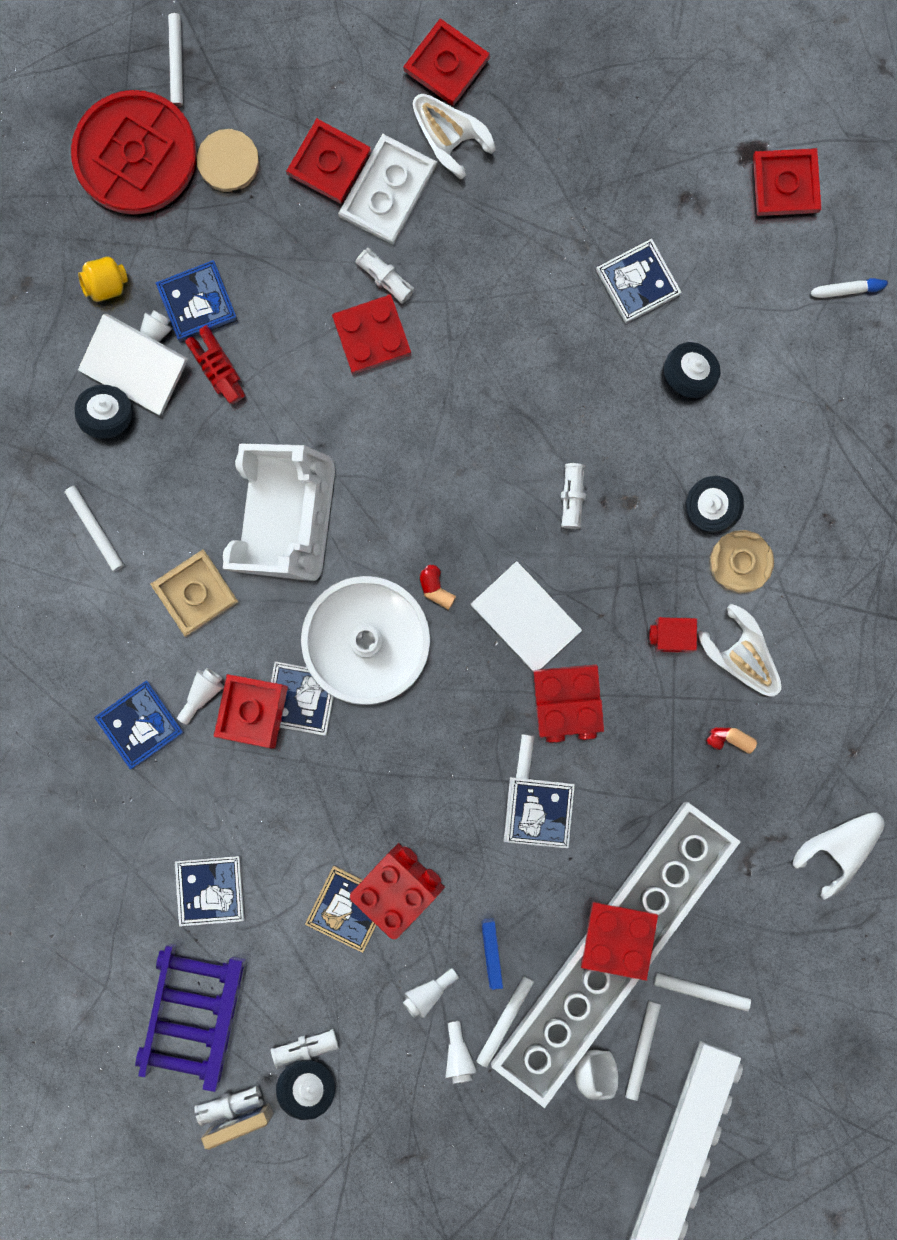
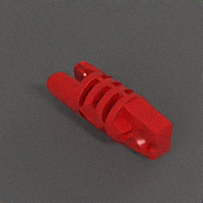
M205 325L199 332L209 349L205 352L199 342L193 337L186 339L185 343L198 364L202 367L204 374L211 382L217 394L222 393L230 404L238 403L246 397L238 383L241 378L233 368L227 355L223 352L222 347L210 328Z

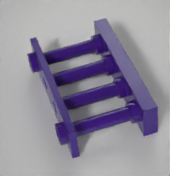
M169 944L165 947V951L160 950L157 958L156 969L161 971L145 1046L139 1047L136 1056L135 1066L140 1067L138 1076L145 1078L150 1073L151 1066L199 1076L200 1080H204L202 1090L216 1092L220 1086L246 959L232 957L229 959V964L223 963V966L176 957L177 945ZM174 969L220 979L219 982L224 983L222 996L217 995L216 998L169 989L168 984L171 970ZM165 1001L213 1011V1015H218L215 1028L210 1027L209 1030L161 1021ZM162 1034L206 1043V1047L211 1048L209 1060H203L200 1063L154 1053L157 1036Z

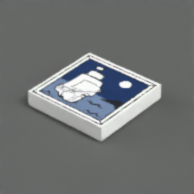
M652 239L596 268L625 324L677 298L682 293Z
M275 662L271 682L288 686L280 728L327 736L334 696L321 688L307 667Z
M510 777L504 842L568 848L575 784Z
M240 856L175 861L179 926L245 921Z

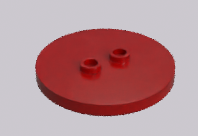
M141 90L113 93L92 105L77 124L71 144L72 165L77 179L84 190L100 205L124 214L149 213L175 200L191 180L197 158L196 141L193 131L180 109L160 95Z

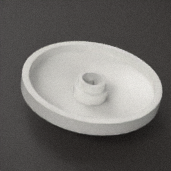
M361 576L349 578L332 585L314 601L303 623L301 647L303 658L310 674L327 693L351 704L374 705L400 696L415 683L422 673L428 658L430 635L424 612L410 593L389 580Z

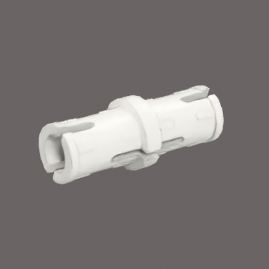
M369 247L363 250L356 259L355 263L375 279V284L379 287L383 286L401 304L406 302L414 293L415 288L395 272L396 268L392 264L387 265Z
M565 464L564 491L561 492V499L563 500L561 527L566 529H581L582 503L586 500V493H583L585 465Z
M332 1029L309 1038L301 1036L298 1037L296 1042L271 1048V1054L276 1069H279L297 1061L312 1060V1057L334 1050L337 1051L339 1047L334 1030Z
M255 1086L252 1089L233 1095L225 1093L222 1094L221 1099L196 1105L194 1108L195 1113H199L196 1116L198 1124L204 1126L207 1123L226 1117L229 1120L234 1119L238 1113L263 1107V1099L259 1100V1097H262L259 1087Z

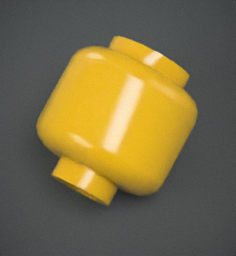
M103 257L86 262L82 267V272L78 273L83 294L85 297L90 296L96 302L120 296L123 292V283L128 282L124 266L122 264L117 265L111 257Z

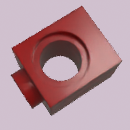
M658 617L655 620V625H650L649 641L650 644H655V652L694 653L697 651V618Z

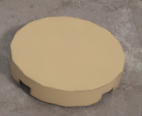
M233 129L218 130L208 135L200 144L197 153V167L203 180L213 189L222 192H233V190L247 187L256 177L259 168L258 151L253 141L243 132Z
M748 530L733 531L723 536L713 547L710 556V569L716 582L725 590L737 594L751 593L761 588L771 577L774 567V557L770 546L759 534Z

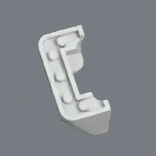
M239 444L235 465L240 475L249 480L241 541L232 540L224 549L223 569L231 572L316 581L322 573L335 476V466L332 458L305 445Z

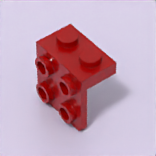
M400 843L378 863L350 894V900L391 939H397L445 888L441 884L440 877L433 870L426 869L417 861L416 854L410 848L403 847Z

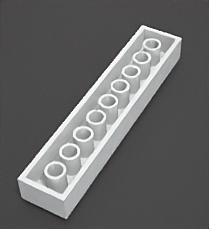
M684 802L608 904L658 914L650 964L741 842L689 802ZM586 935L491 1062L494 1070L544 1108L639 981V979L581 968Z

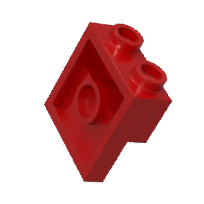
M597 664L533 670L538 733L540 737H546V742L565 741V735L578 734V739L586 740L597 738V732H604Z

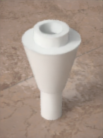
M153 310L151 315L145 312L140 332L160 342L172 330L168 326L170 319Z
M206 668L205 671L197 670L187 698L188 702L177 719L183 724L188 725L196 711L224 688L220 682L222 677L209 668Z
M451 968L436 981L432 980L405 992L406 1000L403 1002L404 1006L414 1018L419 1015L424 1019L442 996L443 991L459 979L458 975Z
M460 1021L447 1023L450 1044L445 1078H452L453 1084L472 1081L471 1075L477 1074V1070L467 1046L463 1042Z

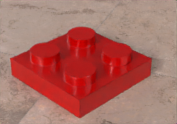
M440 18L405 63L403 70L454 106L490 59V53Z
M316 118L287 168L286 173L293 179L342 204L372 152L371 147Z
M817 148L754 152L753 164L757 216L819 213L821 211Z
M391 294L332 314L352 375L411 355V350Z
M227 674L214 737L275 749L288 686Z
M592 902L581 968L647 981L658 914Z

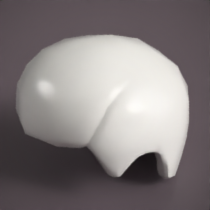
M600 1050L586 1051L575 1066L574 1079L579 1091L591 1100H605L615 1096L618 1089L619 1076L617 1064L612 1053Z

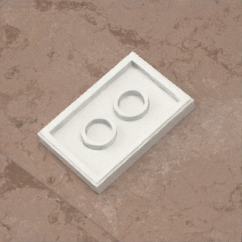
M382 134L340 209L339 217L394 245L435 171L437 161Z
M106 313L102 315L78 370L104 385L118 387L126 393L129 399L161 415L169 402L188 358Z
M517 561L470 604L532 671L542 669L582 631Z

